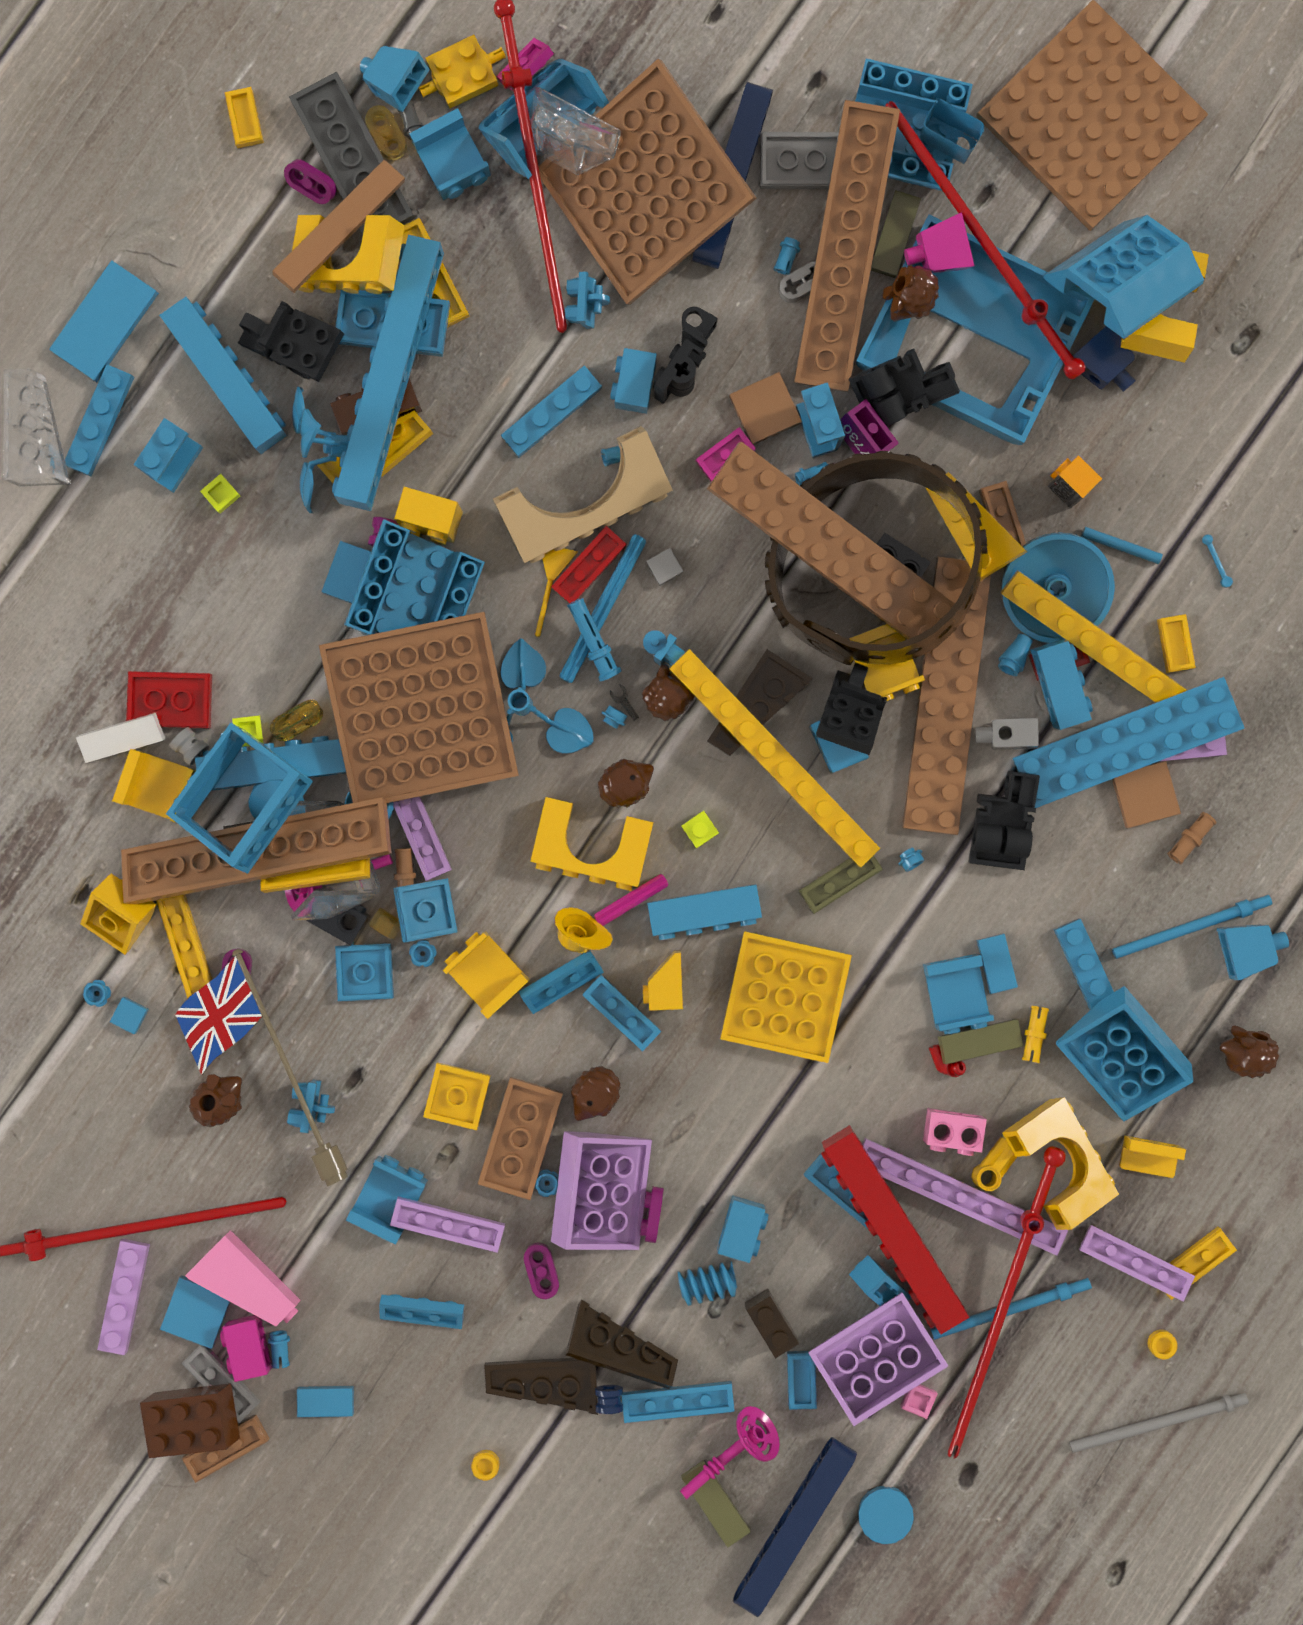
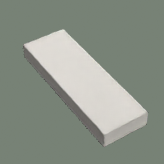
M156 713L94 730L76 737L85 763L157 743L165 739Z

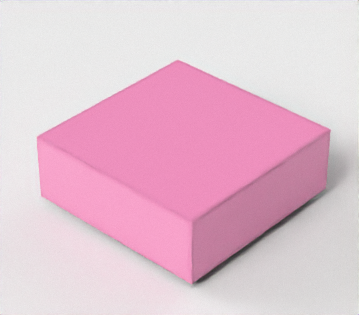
M920 1384L905 1394L900 1406L908 1412L927 1419L938 1393Z

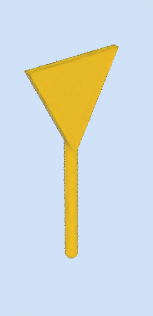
M563 548L558 551L553 549L544 553L545 556L542 560L548 581L535 632L536 637L541 635L551 586L578 551Z

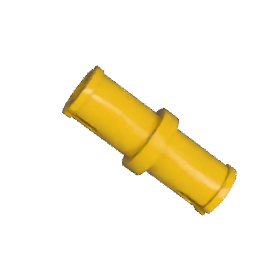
M1031 1005L1028 1030L1024 1032V1035H1027L1022 1060L1030 1061L1031 1051L1033 1050L1032 1062L1040 1063L1043 1039L1047 1037V1034L1044 1032L1049 1009L1042 1007L1040 1018L1038 1019L1039 1007Z

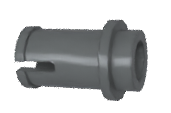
M409 101L404 111L398 110L404 125L403 133L411 140L409 133L424 125L419 122L414 103Z

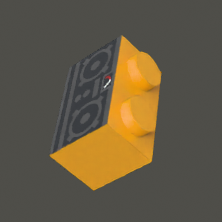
M1078 455L1072 462L1067 458L1050 475L1053 480L1047 486L1071 509L1102 478Z

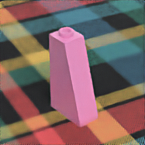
M231 1230L185 1275L194 1283L274 1326H277L282 1320L286 1323L289 1322L298 1312L295 1307L300 1302V1299Z

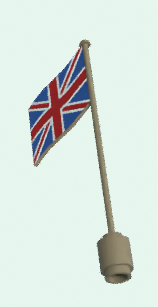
M236 949L232 953L234 958L213 980L190 996L178 1009L175 1016L201 1075L205 1073L217 1057L243 1039L263 1017L319 1147L314 1149L316 1154L311 1158L321 1180H325L327 1186L335 1184L348 1177L346 1173L348 1168L338 1146L332 1147L330 1142L324 1144L241 956L243 951Z

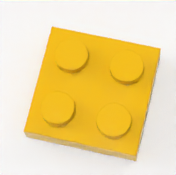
M437 1062L423 1117L477 1130L491 1075Z

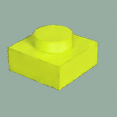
M219 474L200 491L220 514L241 497L222 474Z
M260 715L232 718L233 724L246 730L263 743ZM245 742L242 747L250 746V745H248V744Z
M702 811L681 826L696 849L719 834L705 811Z

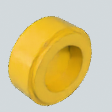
M1163 1329L1152 1332L1147 1342L1149 1351L1155 1357L1162 1360L1171 1358L1177 1351L1178 1345L1175 1337Z
M482 1450L474 1456L471 1469L476 1478L483 1481L491 1480L498 1473L500 1461L493 1451Z

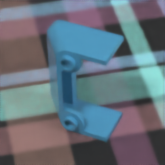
M557 59L548 64L532 78V86H526L524 89L535 147L572 116L575 118L581 117L582 119L588 118L595 112L597 106L604 108L609 103L590 70L564 59ZM513 94L480 123L479 130L512 170L529 179L532 174L527 167L515 95Z

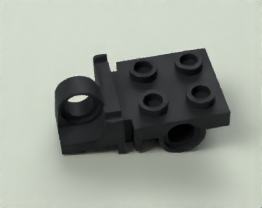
M281 301L269 325L254 315L245 313L239 324L244 331L238 344L266 357L272 362L274 361L278 365L285 366L293 373L310 380L311 378L319 382L344 333L340 329L297 309L293 310L288 303Z
M689 307L684 311L682 315V344H677L669 355L671 360L666 368L662 366L653 379L655 381L653 386L655 388V399L664 404L671 393L678 397H684L692 392L695 384L696 366L699 367L701 361L706 357V353L703 350L708 344V338L717 326V317L699 307ZM691 314H697L701 317L702 323L697 327H693L686 322V318Z
M914 348L908 350L903 358L900 355L849 378L859 404L867 399L886 426L902 420L912 412H919L922 405L926 409L929 405L960 392L950 362L940 364L925 373Z
M855 663L851 674L837 670L816 737L870 755L887 697H881V695L861 689L868 667Z
M1008 771L1004 787L1005 797L986 794L977 795V802L980 806H985V808H977L968 860L970 864L1025 871L1026 858L1030 856L1032 848V822L1035 820L1032 815H1028V812L1036 813L1035 804L1040 779L1039 775Z

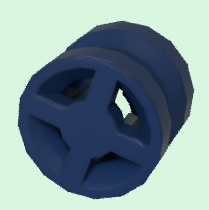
M619 1385L596 1387L595 1395L598 1397V1403L595 1405L596 1412L599 1414L622 1412L623 1403L620 1402V1396L623 1394V1387Z

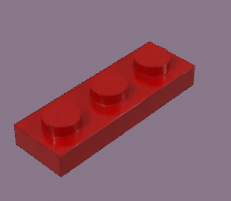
M606 526L551 588L568 603L579 599L627 544Z

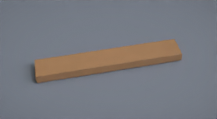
M383 160L272 271V275L291 292L295 293L365 222L366 215H372L405 182V177L387 161Z

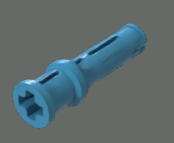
M580 598L569 603L567 607L570 609L590 651L588 658L593 660L600 674L598 677L599 681L607 680L619 674L622 669L617 667L610 653L611 647L608 644H604L584 599Z

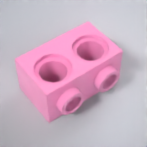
M927 1108L923 1141L930 1145V1150L946 1152L947 1148L957 1149L958 1154L974 1156V1152L982 1153L987 1119L981 1115ZM940 1124L946 1125V1134L941 1138L935 1137V1128ZM967 1128H972L974 1130V1137L970 1141H962V1132Z

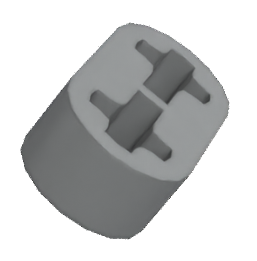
M816 261L808 263L782 279L779 286V295L783 301L794 303L810 294L813 278L807 282L806 279L810 277L811 270L814 271ZM788 283L791 286L801 283L796 289V294L793 295L792 292H785Z

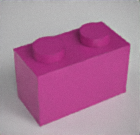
M256 1315L229 1320L222 1327L223 1330L220 1332L223 1347H227L229 1356L226 1360L227 1370L229 1374H233L234 1382L267 1375L272 1369V1362L262 1319Z

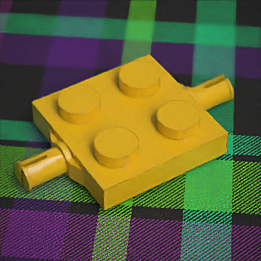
M475 35L469 36L425 57L431 71L432 81L419 86L418 89L423 98L438 91L444 97L449 109L498 86L497 79L492 70V64L506 59L502 47L487 54L480 47Z

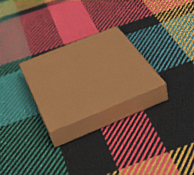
M780 372L729 395L746 435L753 445L802 423Z
M1166 761L1148 765L1112 779L1126 828L1181 814Z

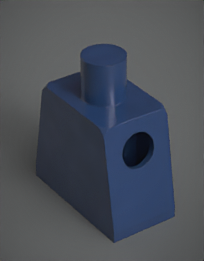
M1107 326L1075 353L1073 357L1080 358L1085 363V372L1081 375L1097 388L1102 390L1113 381L1124 392L1136 381L1126 370L1135 360V355L1131 350L1120 348L1122 337Z

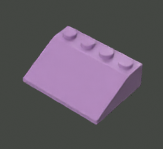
M564 1131L551 1236L552 1243L565 1250H639L640 1229L644 1212L652 1144L651 1139L592 1132Z
M903 1292L808 1352L853 1426L948 1367L947 1362Z

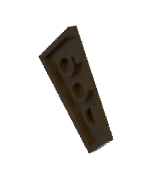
M767 649L736 698L764 725L813 678ZM720 722L707 740L708 743L728 756H731L741 746Z
M581 1299L578 1303L566 1356L667 1389L673 1386L678 1359L651 1342H645L634 1335L635 1332L627 1327L623 1328L611 1320V1317L603 1312H597L589 1307L590 1304Z
M575 1358L485 1362V1388L487 1394L517 1400L526 1399L536 1401L538 1404H552L562 1406L564 1409L588 1411L589 1414L598 1415L595 1406L598 1403V1397L595 1395V1388L597 1387L596 1365Z

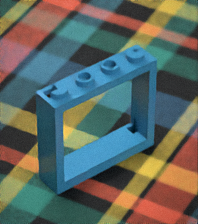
M231 722L226 730L221 733L219 740L211 751L206 754L204 761L197 771L189 778L187 785L174 800L166 815L233 868L248 874L313 781L246 730ZM246 742L286 772L287 775L232 851L191 818Z

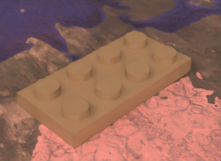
M510 1077L478 1185L531 1200L563 1092Z

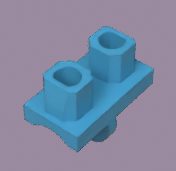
M587 271L579 272V278L567 280V295L578 297L577 305L566 306L565 319L570 323L581 324L586 329L594 328L595 314H601L602 306L610 304V297L602 294L603 286L596 285L597 280L589 277Z
M653 630L648 632L643 639L645 650L654 655V662L660 666L663 661L672 666L685 653L684 650L676 645L677 638L671 633L666 639L662 632Z
M313 1079L310 1082H298L314 1122L316 1112H318L317 1122L325 1123L326 1113H335V1106L328 1105V1094H321L320 1103H318L322 1081ZM293 1088V1090H292V1098L298 1099V1097H297V1095H296V1093H295V1090H294V1088ZM295 1108L289 1110L287 1124L299 1127L302 1133H309V1130L312 1129L304 1111Z

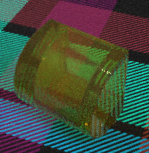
M381 907L369 923L372 929L390 940H395L401 930L399 918Z

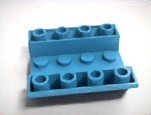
M866 58L855 102L885 107L886 103L889 104V101H893L915 133L920 137L925 118L935 100L937 99L936 105L940 98L966 112L973 84ZM933 124L929 126L928 129L945 138L946 131L942 125ZM897 127L888 178L942 191ZM958 137L955 138L952 142L957 144ZM922 141L950 181L953 158Z
M1148 215L1120 223L1044 275V280L1063 294L1077 285L1107 307L1104 325L1123 339L1201 286L1204 282L1189 244Z
M384 519L344 625L364 635H371L465 616L485 562L463 552H454L409 533L410 530Z

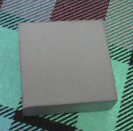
M670 548L646 561L659 586L683 573Z

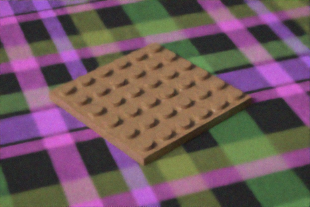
M1092 0L977 113L976 117L1091 231L1207 117L1208 113L1095 0Z
M660 59L651 64L538 166L542 182L628 305H631L757 199Z
M485 612L319 645L353 803L383 797L387 800V803L519 776Z

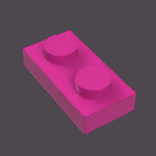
M533 38L518 53L520 66L522 69L530 68L533 76L539 69L545 66L554 53L547 44ZM509 64L502 71H509ZM501 71L496 77L498 78V80L500 81V83L503 85V83H502V71Z
M740 427L695 460L710 482H712L738 442H743L753 451L756 450Z

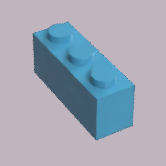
M1058 640L1031 649L1053 728L1062 730L1092 720L1090 712L1093 711L1089 697L1084 695L1082 686H1085V680L1082 672L1077 670L1075 664L1077 652L1074 645L1070 644L1068 640Z

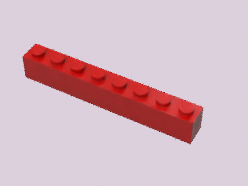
M849 1125L824 1140L822 1145L825 1151L821 1155L829 1167L834 1165L839 1172L836 1178L843 1190L845 1191L849 1188L854 1197L850 1200L858 1214L864 1212L868 1218L865 1224L872 1236L878 1235L883 1243L879 1246L887 1260L893 1258L897 1264L894 1270L901 1282L907 1281L912 1288L908 1292L916 1306L922 1304L926 1310L923 1316L930 1328L932 1329L936 1326L939 1333L943 1334L968 1319L969 1315L852 1127Z

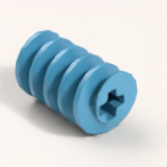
M730 1261L728 1270L723 1263H720L718 1272L715 1271L712 1265L708 1267V1274H705L701 1267H698L697 1276H694L690 1269L687 1270L686 1278H683L679 1271L677 1272L682 1298L688 1306L692 1305L694 1296L699 1304L703 1303L704 1294H706L710 1302L714 1301L715 1292H717L720 1299L725 1298L726 1290H728L731 1297L736 1296L737 1283L732 1261Z

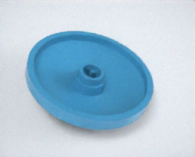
M1063 532L1041 535L1024 544L1023 547L1027 553L1007 565L1003 575L1002 590L1018 570L1096 626H1099L1110 610L1115 592L1113 571L1101 550L1081 536ZM1002 595L1008 616L1024 634L1046 643L1066 640Z

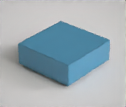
M122 997L110 1023L132 1034H137L149 1009L126 997Z

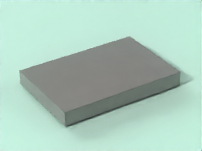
M761 132L760 189H829L839 132Z

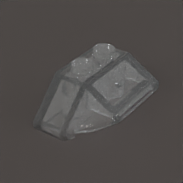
M535 87L529 117L537 154L575 175H580L615 158L621 130L540 87Z

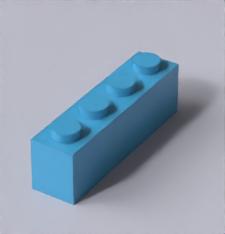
M756 884L647 902L653 936L658 935L659 940L675 938V932L686 931V935L703 933L702 928L713 926V931L730 928L729 923L739 921L740 926L757 924V918H762Z

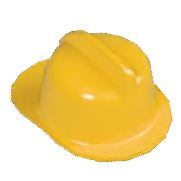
M571 907L563 908L555 916L558 940L563 947L572 952L583 954L589 950L605 949L612 943L611 933L583 910Z

